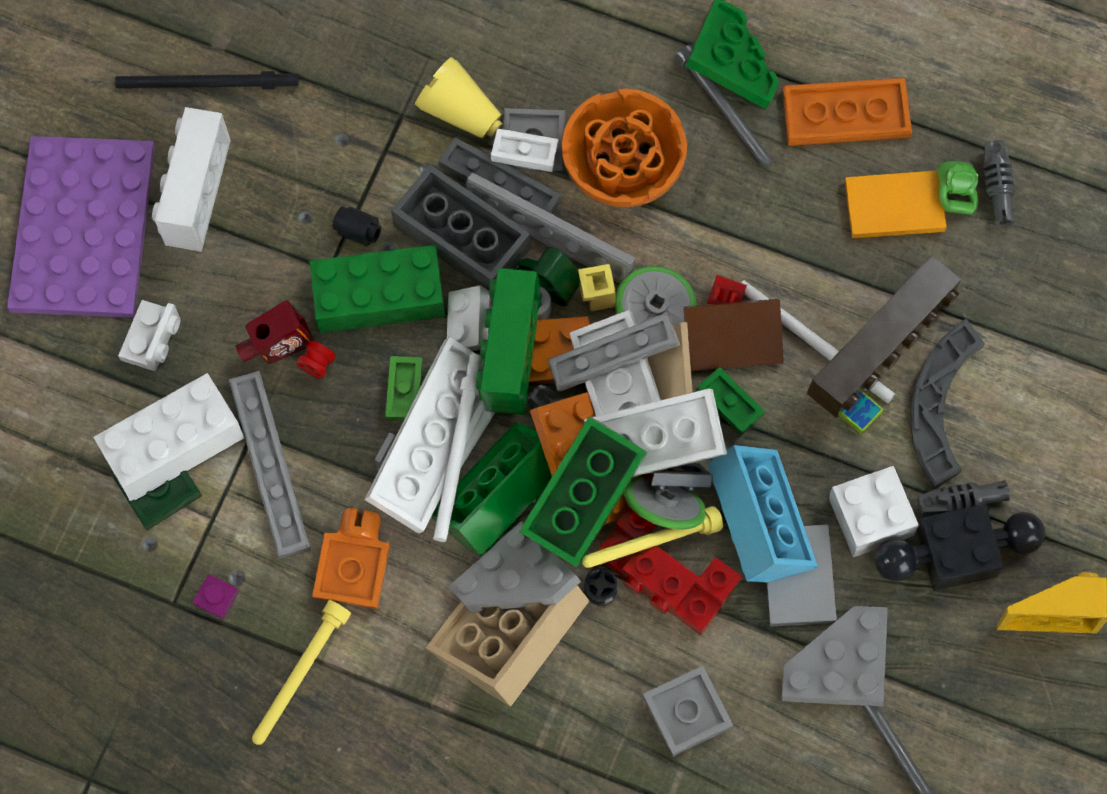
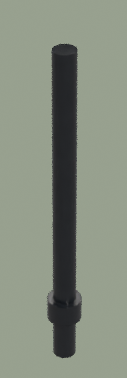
M262 71L261 74L116 76L115 86L116 88L261 87L262 90H274L275 86H299V74H275L274 71Z

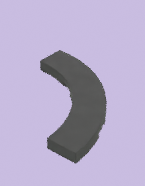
M967 319L953 327L937 343L923 364L912 396L910 425L913 446L922 471L933 490L958 475L962 470L950 449L946 432L944 431L943 414L951 381L961 366L973 354L982 349L985 344Z

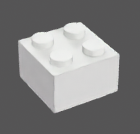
M894 466L832 487L829 501L853 557L876 550L888 540H904L915 535L919 524Z

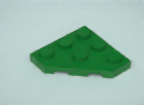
M713 0L685 66L766 109L772 101L779 80L774 71H769L764 61L766 54L757 37L751 36L746 26L748 19L743 10L725 0Z

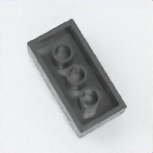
M431 164L391 210L395 227L422 246L436 245L438 257L489 291L491 279H497L498 268L515 269L518 261L523 259L531 249V236L527 230Z

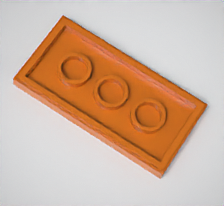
M905 78L785 85L782 87L788 146L911 138L912 136Z

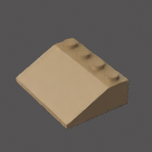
M576 585L557 604L543 605L541 602L526 603L525 607L500 609L498 606L483 607V611L470 612L460 602L426 646V649L482 690L511 707L586 607L589 600L578 585Z

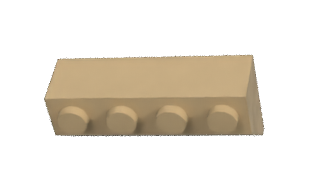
M687 322L673 325L680 345L647 357L661 400L693 393Z

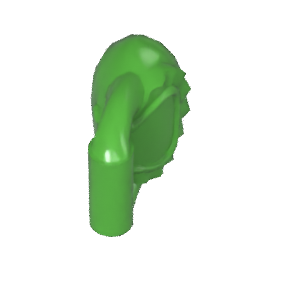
M960 161L941 163L938 166L937 175L940 182L938 198L944 211L951 213L973 214L978 204L976 186L978 185L979 177L974 167L969 163ZM947 194L967 195L970 202L949 200Z

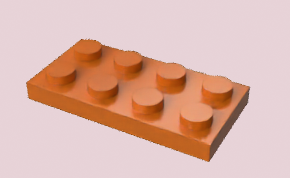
M588 392L530 410L552 476L585 424L584 419H588L589 416L596 417ZM624 493L605 524L619 520L628 509Z

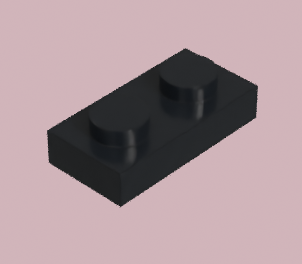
M694 463L641 475L649 482V486L656 489L665 490L668 489V486H679L690 491H695L698 487H711L713 477L700 464Z

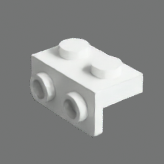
M479 285L448 293L447 338L451 337L471 351L481 350L482 340H488L485 316L487 309H492L493 298L489 296V290Z

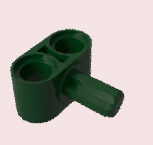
M546 247L538 261L524 258L520 259L517 263V270L537 272L539 286L544 288L549 293L551 301L559 306H567L579 287L580 278L578 270L564 253L553 247Z

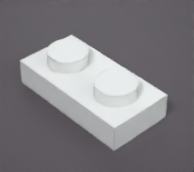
M497 128L491 161L552 172L558 149V139Z

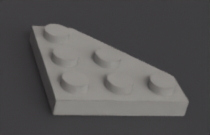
M521 521L448 588L470 612L483 611V607L498 606L500 609L525 607L526 603L557 604L581 581L553 552L520 533L519 531L524 524Z
M853 606L784 665L782 701L884 706L888 607Z

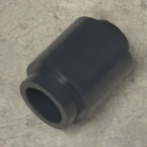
M351 206L339 208L332 224V228L338 231V235L363 246H368L371 242L375 243L381 233V226L377 217Z

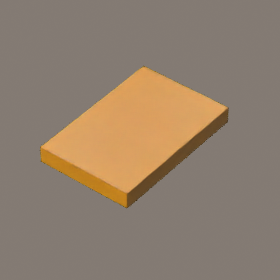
M937 171L845 177L844 182L852 239L946 231L945 213L938 198L940 182Z

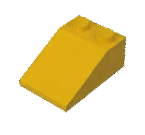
M1093 572L1080 573L1078 577L1070 578L1008 606L997 622V630L1097 634L1107 622V578L1099 577V574Z

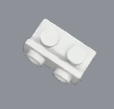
M142 300L118 355L119 359L156 372L159 363H163L167 357L169 350L167 343L171 334H176L180 325V316L175 305L168 303L166 307Z

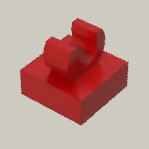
M717 274L707 304L742 302L747 284Z

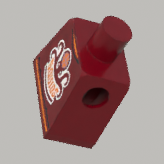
M287 299L247 323L245 328L250 338L235 345L243 362L260 355L268 364H272L306 349L305 346L308 341L315 340L303 315Z

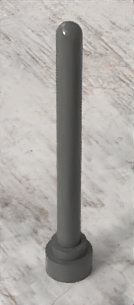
M693 44L682 48L674 57L678 66L682 70L685 69L694 75L758 163L763 167L769 166L771 163L770 156L714 81L685 66Z
M862 705L918 794H934L878 706Z

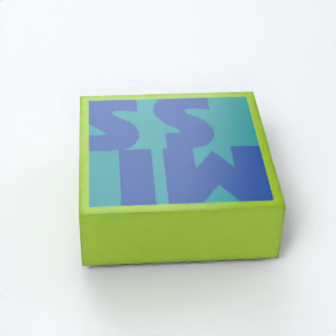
M863 391L859 394L861 399L850 412L844 410L839 415L861 435L884 410Z

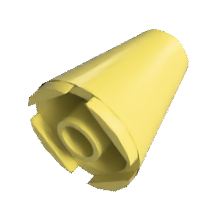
M450 57L433 75L435 78L429 86L426 85L415 105L420 110L481 139H484L486 135L492 138L496 134L497 128L499 129L503 124L499 121L501 113L462 65Z

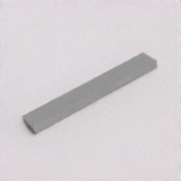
M473 172L467 178L465 189L527 230L530 236L561 251L587 267L610 264L612 278L618 283H621L632 272L636 258Z
M256 371L229 379L278 557L282 559L309 551L311 548L261 373Z

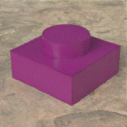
M208 574L192 603L194 606L223 620L239 590Z

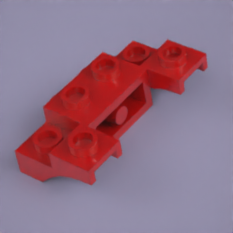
M629 506L616 523V528L597 551L651 534L659 525L642 518ZM658 546L603 563L625 579L623 583L627 588L636 594L644 593L651 599L650 603L654 608L664 614L668 611L700 636L713 621L724 602L742 578L740 574L716 557L699 577Z

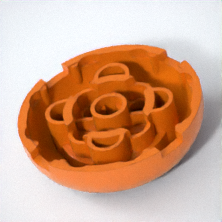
M618 89V92L604 95L599 93L586 100L574 111L564 129L562 155L564 165L571 180L585 195L608 206L621 208L636 207L658 199L675 184L685 165L687 139L680 118L663 100L640 90ZM618 133H625V134H620V135L616 136L615 138H613V136H612V135L618 134ZM649 145L651 148H649L648 154H642L639 151V147ZM601 154L607 155L610 160L609 162H607L605 159H597V157ZM633 169L636 174L628 176L624 174V171Z

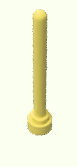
M711 506L705 508V519L697 527L691 529L666 528L587 554L582 558V564L586 568H591L696 532L710 535L722 530L723 519L719 510Z
M329 600L322 610L324 615L321 618L323 623L252 736V741L256 745H261L265 742L335 628L338 629L341 624L345 625L351 612L332 600Z

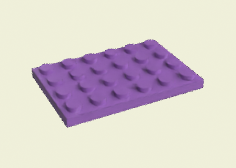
M31 136L7 305L10 313L135 317L155 152L153 141Z

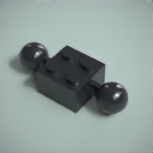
M986 504L923 517L917 528L921 545L912 547L909 543L900 539L888 540L876 551L875 566L882 577L898 582L909 578L917 566L926 564L934 591L996 578L1004 567L999 548L1009 547L1012 551L1019 554L1033 553L1042 546L1045 540V527L1036 515L1029 512H1019L1009 517L1003 528L993 530Z

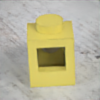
M610 264L578 269L582 301L589 302L590 312L615 307L616 292Z

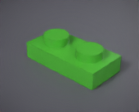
M390 356L386 421H404L421 387L423 358Z

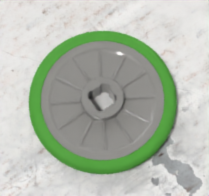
M646 266L631 272L620 283L616 292L615 310L616 314L630 310L636 325L668 313L673 325L684 322L683 306L697 305V301L692 287L679 273L666 267ZM651 301L661 304V308L657 309L650 305Z
M638 476L630 481L624 491L625 500L633 511L642 518L662 527L691 529L700 525L706 516L702 500L693 491L682 489L679 486H668V489L665 490L656 489L649 486V482L642 476Z

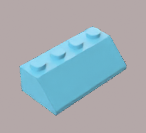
M733 445L726 450V455L717 456L707 463L710 473L713 475L712 482L716 488L721 509L725 515L731 539L737 550L741 569L747 581L771 582L814 570L818 567L777 450Z

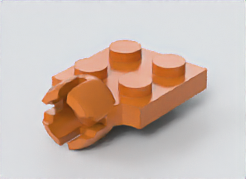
M588 316L538 320L529 385L555 383L547 360L574 350L569 333L590 325Z
M347 508L343 511L340 529L336 533L325 532L312 594L314 599L332 600L336 603L372 609L379 608L391 546L389 543L379 540L378 535L381 525L379 514L364 509L361 523L362 514L358 512V508Z

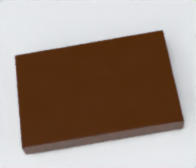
M779 299L683 306L684 322H687L691 371L718 369L719 367L733 368L784 363Z

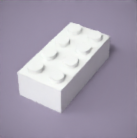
M185 107L183 117L178 118L176 122L175 135L177 139L175 146H171L168 152V164L170 165L168 173L162 175L160 182V192H162L160 202L154 204L152 219L158 227V233L161 234L165 246L202 252L231 140L222 113Z
M206 373L93 438L131 501L133 499L137 500L146 495L147 491L151 492L165 484L166 480L170 481L181 475L180 472L188 471L244 439V435L238 421L209 374Z

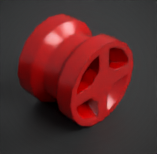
M310 340L305 346L306 353L298 358L296 365L307 374L318 379H324L327 374L326 367L334 362L336 355L326 346Z

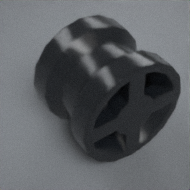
M596 568L587 574L585 579V595L592 604L606 606L615 599L617 595V579L611 570Z

